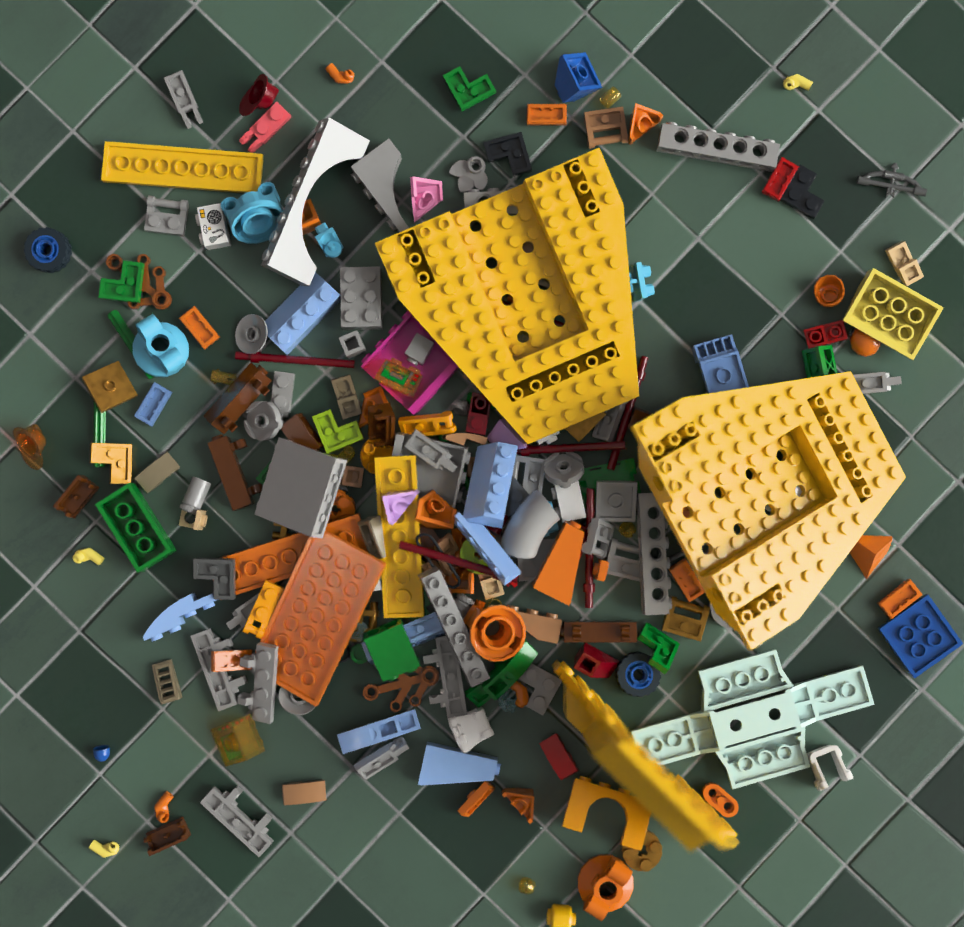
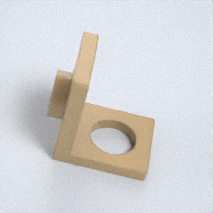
M197 510L195 522L191 524L185 520V515L188 512L181 511L179 526L193 528V530H203V527L206 526L208 516L205 510Z

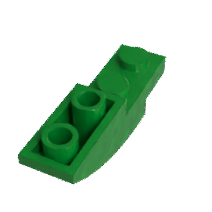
M525 639L522 648L515 656L505 661L495 662V668L488 673L490 679L470 687L465 691L466 697L478 708L491 698L497 700L523 675L538 655V651Z

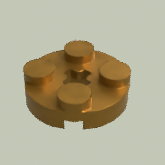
M649 830L646 831L643 843L647 851L645 854L639 855L638 850L621 845L622 856L626 864L634 870L648 872L661 859L662 845L658 837Z

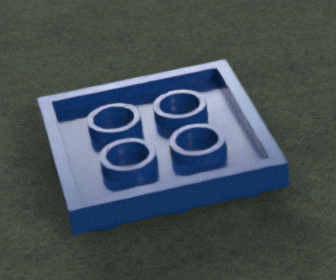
M925 594L893 619L888 620L877 628L914 679L963 645L928 594Z

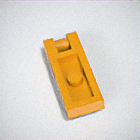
M444 411L438 414L400 417L398 420L401 432L411 435L415 429L425 436L452 434L457 431L456 425L452 421L453 414L451 411Z
M265 579L242 632L246 634L252 633L256 635V638L262 639L284 587ZM254 620L261 622L259 628L252 625Z

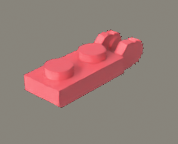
M276 102L241 137L239 142L244 145L255 135L258 139L248 149L250 153H254L262 144L265 145L291 119V115Z

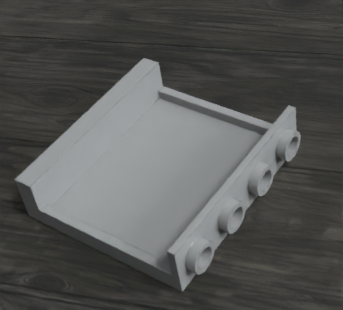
M397 432L392 456L416 455L404 447L411 434ZM431 439L453 455L451 460L457 463L458 467L453 473L445 467L443 470L436 469L416 455L418 491H420L418 493V500L434 490L455 509L456 503H461L463 492L459 491L461 483L465 484L467 472H463L465 464L469 465L471 453L468 452L467 446Z
M278 438L271 463L269 464V470L262 486L263 489L256 505L255 515L309 537L323 539L347 460L330 456L297 444L292 440Z

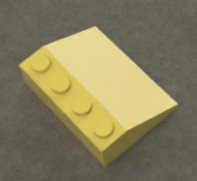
M872 268L867 271L860 283L843 321L905 357L914 360L944 307Z

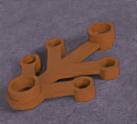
M117 254L109 255L106 259L107 267L122 273L123 259ZM140 254L137 262H141L143 257L147 258L146 263H144L141 292H146L151 297L141 298L140 303H137L134 307L131 305V302H127L128 306L134 310L139 309L140 306L154 305L159 310L167 309L171 305L172 297L165 291L164 287L166 271L161 266L154 267L152 273L156 277L155 290L150 286L148 268L151 262L150 257L146 254ZM118 260L119 265L114 267L113 262ZM161 269L162 274L157 276L156 271ZM161 297H165L164 303H159Z
M420 666L414 671L418 675L410 677L403 673L397 678L399 680L379 686L375 684L366 685L363 689V696L366 700L373 701L381 693L401 688L396 699L390 703V709L393 712H399L411 686L420 683L416 693L411 695L409 699L410 705L417 707L420 705L421 698L427 687L436 684L439 680V672L433 666H425L424 668ZM431 672L433 678L427 679L425 674ZM369 688H373L375 690L374 695L368 694ZM413 697H418L419 702L417 704L412 702ZM398 702L400 708L394 709L392 704Z

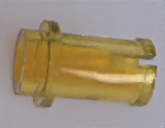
M217 368V370H212L210 381L214 382V384L231 385L234 381L228 380V378L236 379L237 374L222 372Z

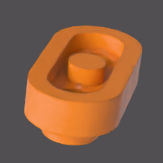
M710 782L703 787V798L721 815L733 817L737 814L739 809L737 801L717 783ZM714 789L715 794L710 796L709 791ZM730 803V807L725 809L724 804Z

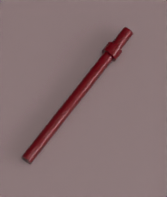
M260 351L254 354L235 352V359L251 360V363L264 361L343 368L355 367V360L260 353Z
M641 356L637 368L639 388L646 376L645 369L649 359L646 356ZM636 398L628 401L615 442L624 441ZM621 449L612 450L607 466L608 470H615Z
M625 441L529 446L527 444V448L517 450V455L530 456V454L625 449Z
M587 488L586 542L588 525L591 523L592 518H594L595 488ZM586 554L585 583H583L585 608H593V592H595L592 574L593 554Z
M400 541L399 549L493 576V579L499 580L489 566ZM518 576L510 582L517 583Z

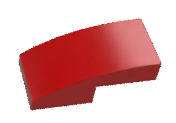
M843 320L803 330L808 349L848 339Z
M554 734L539 743L561 781L579 771L558 734Z

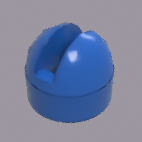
M100 745L94 747V758L100 762L107 760L110 755L109 746Z

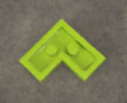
M331 409L312 416L326 454L364 440L357 420L338 427Z

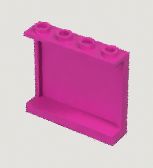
M407 311L402 316L403 321L399 325L395 324L388 333L390 335L385 340L382 338L375 345L376 350L372 354L368 353L361 362L363 364L361 368L415 416L459 367L412 314ZM416 333L435 344L423 366L419 363L417 366L410 363L405 355ZM389 361L387 366L389 365L390 373L394 371L402 374L403 369V375L405 376V373H407V377L409 376L408 384L406 381L404 386L380 376L383 371V365L385 368V362ZM410 371L413 372L411 379L409 375ZM414 374L420 375V377L417 378L418 381L415 382L416 384L412 385L413 389L411 390L407 388L409 387L408 385L410 384V381H413L412 378L414 377Z

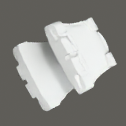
M483 707L468 711L467 715L448 718L452 734L463 753L470 751L476 744L494 735Z
M836 745L822 746L807 753L816 779L814 784L818 791L828 789V784L816 760V757L826 753H831L841 780L849 781L853 779L851 771L846 769L841 758L842 752Z

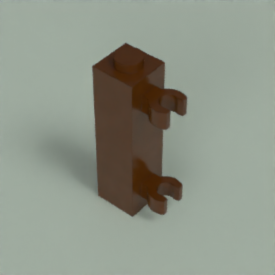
M250 363L203 415L205 419L221 433L225 434L228 430L233 433L238 427L235 424L238 418L261 393L266 396L270 391L267 386L272 380L266 376L269 372L261 365L256 367L253 363Z
M223 434L211 438L212 441L207 444L232 510L237 511L255 504L252 495L262 492V484L259 483L248 487L235 452L248 447L245 439L232 443L230 437L223 436Z
M563 621L559 637L563 638L564 642H637V622Z

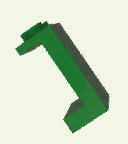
M401 618L363 633L365 644L383 682L387 680L393 681L399 675L405 672L412 673L420 667L419 658L416 656Z

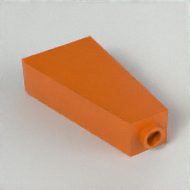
M573 520L570 523L564 521L532 583L534 589L568 606L572 599L584 531L581 529L582 525Z

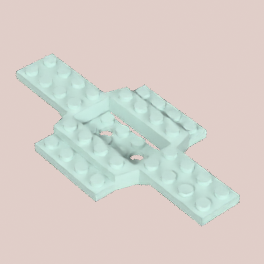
M772 649L698 670L703 688L700 711L631 730L634 741L637 744L640 743L649 752L651 757L656 759L661 765L699 754L715 752L726 768L731 788L735 789L809 768L810 764L805 750V726L822 719L874 705L863 665L792 684L782 670L777 650ZM785 690L782 694L718 712L713 711L714 709ZM773 708H777L780 711V716L776 720H772L769 717V711ZM734 719L741 722V728L737 731H733L730 728V722Z

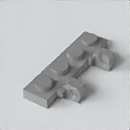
M211 628L190 636L217 710L221 711L237 705L235 693L239 692V686L248 683L246 676L233 679L232 675L228 676L227 671L211 672V651H222L227 647L233 646L232 639L228 638L220 641L219 637L214 638Z
M436 637L437 649H432L433 654L423 656V664L436 662V666L440 667L443 689H440L441 694L428 696L429 703H440L441 708L446 707L447 718L467 715L460 665L447 637Z
M263 642L257 644L256 653L252 655L245 654L240 658V666L252 668V672H255L254 691L239 694L237 703L248 706V709L252 710V720L271 724L274 721L279 646Z
M237 785L231 793L227 790L222 793L215 786L200 803L254 854L260 857L274 841L266 834L269 830L266 825L273 817L266 813L259 822L256 819L252 821L237 807L238 803L235 801L244 790Z

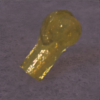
M346 446L339 455L329 453L328 455L347 460L348 463L354 458L355 451L352 446Z

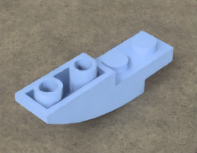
M195 593L178 600L153 621L143 636L144 641L151 639L153 642L162 638V633L169 631L171 634L181 630L180 625L186 623L183 615L185 618L197 614L196 610L201 607L204 610L215 606L214 602L219 599H214V593L197 600Z
M414 709L337 734L342 754L421 729Z

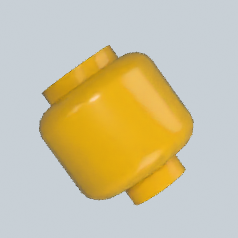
M555 903L552 904L551 908L547 909L546 925L550 927L575 926L576 913H572L570 905Z

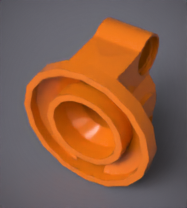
M472 604L463 619L464 623L470 628V642L474 650L482 658L493 662L505 661L515 656L522 648L526 638V626L522 617L513 608L502 604L490 605L484 609H480ZM498 621L500 625L499 631L492 636L486 635L485 630L489 623Z
M600 854L590 858L580 869L578 891L584 903L583 910L599 921H602L608 912L621 908L630 899L632 894L633 871L620 858L610 854ZM604 882H612L616 885V890L610 896H603L599 893L600 885Z

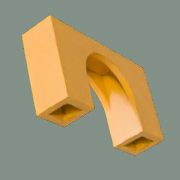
M580 776L579 779L575 778L561 827L581 833L588 809L592 803L601 798L613 799L622 806L626 816L620 845L641 851L651 813L634 796L630 795V792L626 789L619 788L616 791L610 789L611 785L599 782V785L591 783L592 779L583 776Z

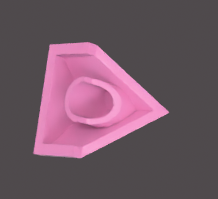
M410 177L414 223L443 201L442 181Z

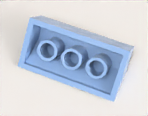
M315 272L310 286L300 285L265 320L268 337L288 355L341 301L340 294Z
M494 442L477 446L463 517L467 522L502 528L518 445Z

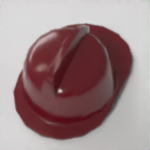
M265 74L259 75L243 96L239 106V112L242 116L251 114L256 108H269L275 100L279 90L268 82Z

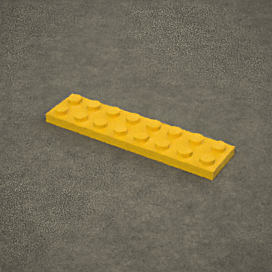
M105 141L101 181L106 183L247 193L258 191V187L261 185L264 155L259 153Z
M416 455L374 457L377 512L382 521L386 557L380 560L387 563L381 574L384 618L424 617V591L418 574L422 573V556L399 549L400 541L417 545L416 537L420 534V523L415 520L418 495L394 525H390L388 522L382 498L388 492L418 490Z

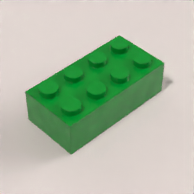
M135 483L126 484L95 504L137 573L144 572L177 551Z

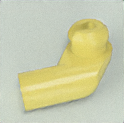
M799 74L787 77L783 81V86L786 90H792L800 86L808 91L813 82Z
M92 548L80 549L73 555V561L78 564L91 560L99 566L105 559Z
M93 840L89 849L106 858L115 855L119 851V844L113 841L102 845Z

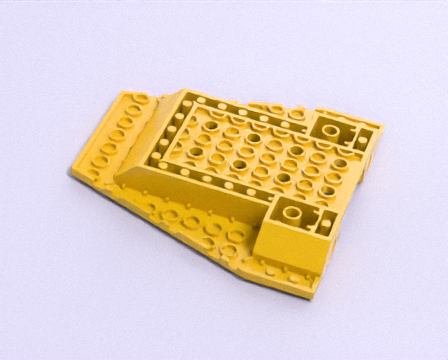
M600 148L526 178L523 184L453 214L450 211L375 243L399 301L526 444L535 442L639 397L624 206ZM508 206H515L518 213L515 216L508 215L506 211ZM473 221H478L481 224V229L477 232L470 229V223ZM529 242L533 245L534 249L531 253L523 251L522 246L524 243ZM488 258H494L497 261L495 268L490 269L486 266ZM546 279L549 282V288L547 290L540 289L538 286L539 280ZM510 295L513 299L512 304L509 306L504 305L501 301L502 296ZM556 316L564 318L565 324L562 327L554 324ZM524 331L528 334L527 342L522 343L518 340L517 335L519 332Z
M851 371L684 397L630 427L639 444L638 460L641 473L716 614L735 631L739 632L748 650L754 649L802 616L906 478ZM777 451H780L782 453V461H779L777 459ZM747 469L752 472L751 480L746 477ZM796 486L801 488L800 496H797L795 493ZM716 488H719L721 491L719 499L714 494ZM766 505H769L771 508L770 515L765 513ZM684 507L689 509L690 515L688 518L683 516L682 510ZM735 524H738L740 527L738 535L733 530ZM704 543L709 547L707 554L702 552V545Z
M556 660L552 664L554 672L563 681L564 714L567 720L582 733L591 755L688 851L691 852L711 839L721 849H734L740 843L736 839L738 834L722 816L720 817L709 803H706L693 788L691 789L679 774L676 776L672 772L668 774L665 768L656 759H653L640 743L637 744L615 711L607 703L604 704L600 696L593 689L590 690L586 682L578 674L574 677L573 670L566 662L562 661L560 663Z

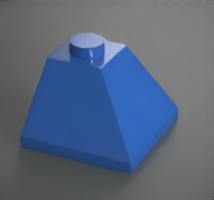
M586 53L560 56L555 87L563 103L576 101L602 88Z

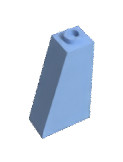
M427 742L418 785L493 781L494 776L499 775L501 764L497 763L498 757L472 751L463 753L459 748Z

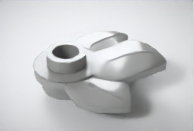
M478 156L471 157L468 161L459 160L450 168L449 173L459 177L458 188L461 193L468 192L474 186L483 191L487 185L488 177L484 172L486 165L484 160ZM474 164H478L479 169L474 170L472 166Z

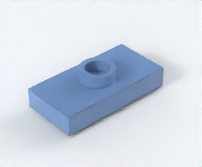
M154 382L134 417L153 427L173 392Z

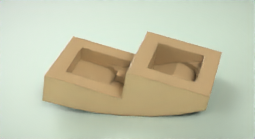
M901 241L885 250L893 268L905 286L924 277L917 259L912 258L905 241Z
M478 574L485 600L505 594L500 580L493 579V576L487 574Z

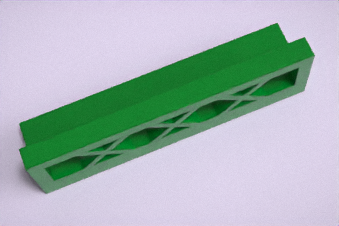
M832 345L802 350L807 378L828 375V372H830V375L837 374ZM824 350H826L827 360L824 355Z

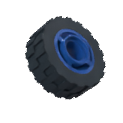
M49 227L38 228V230L32 231L31 235H28L24 243L25 258L37 270L46 273L59 272L71 260L72 246L69 243V239L55 229ZM48 246H50L51 251L48 255H46L45 249Z
M632 652L623 656L622 660H619V664L615 669V678L622 691L634 697H643L650 695L651 692L656 690V687L660 684L661 675L659 670L648 664L650 655L642 652ZM636 669H641L643 672L642 678L639 680H635L633 677Z

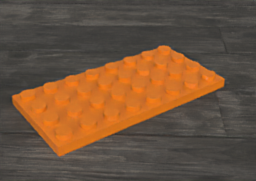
M327 530L324 532L323 539L308 538L260 640L263 643L279 646L277 685L315 707L319 705L387 564L386 562Z

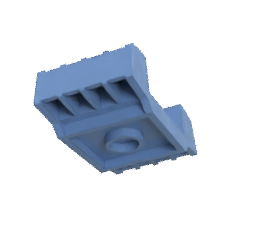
M732 334L693 345L695 363H699L708 394L749 387Z

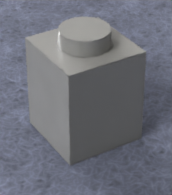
M357 330L339 337L348 359L367 352Z
M416 333L405 352V355L408 357L407 361L415 366L418 363L423 366L435 346L434 342Z

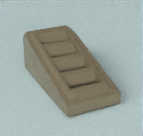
M380 515L370 516L357 522L368 553L378 559L385 558L386 551Z
M172 659L153 664L152 669L160 704L183 698ZM164 667L169 668L168 671L159 673V669ZM170 674L171 678L163 681L161 680V677ZM171 682H172V686H171V687H168V688H164V687H163L164 684H168V683H171ZM169 691H174V694L169 696H166L165 693Z

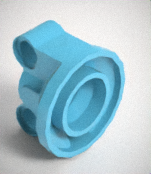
M271 182L262 183L258 187V191L244 193L238 199L227 197L221 202V209L229 222L233 236L238 241L248 244L268 241L271 233L277 228L278 216L284 211L280 203L279 194Z
M154 314L135 324L138 333L133 341V357L136 364L145 373L154 377H168L176 374L185 366L189 357V344L185 334L178 327L166 322H159ZM161 337L167 339L170 345L165 351H156L151 345L152 341Z

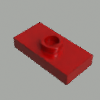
M781 157L761 193L779 202L799 166Z

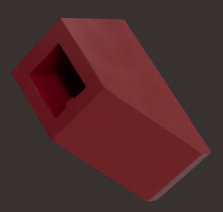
M472 392L465 432L485 436L491 403L481 393Z
M584 642L575 656L573 668L591 678H610L618 666L619 660Z

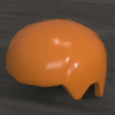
M835 275L822 276L814 285L815 299L823 307H834L840 304L844 298L845 288L843 281Z
M858 329L854 330L850 338L852 350L856 354L865 357L875 354L881 345V342Z

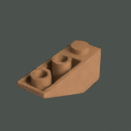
M507 605L522 617L526 631L540 641L558 644L562 619L558 618V614L547 612L545 616L538 614V610L527 608V611L524 612L519 611L517 606Z

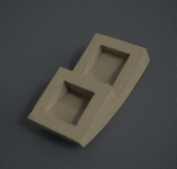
M348 374L332 379L331 382L342 418L346 419L362 414L351 375Z
M166 452L136 476L135 481L148 494L179 470L180 466Z

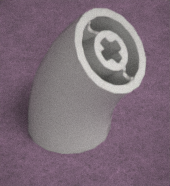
M536 489L520 504L504 530L500 546L510 556L524 559L536 557L544 536L560 520L553 507L539 490Z

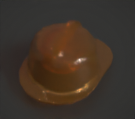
M32 424L24 429L20 427L14 428L13 435L25 462L32 469H41L43 466L41 452L46 445V438L39 426Z

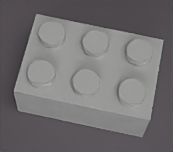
M380 266L340 267L341 328L343 330H382V270Z

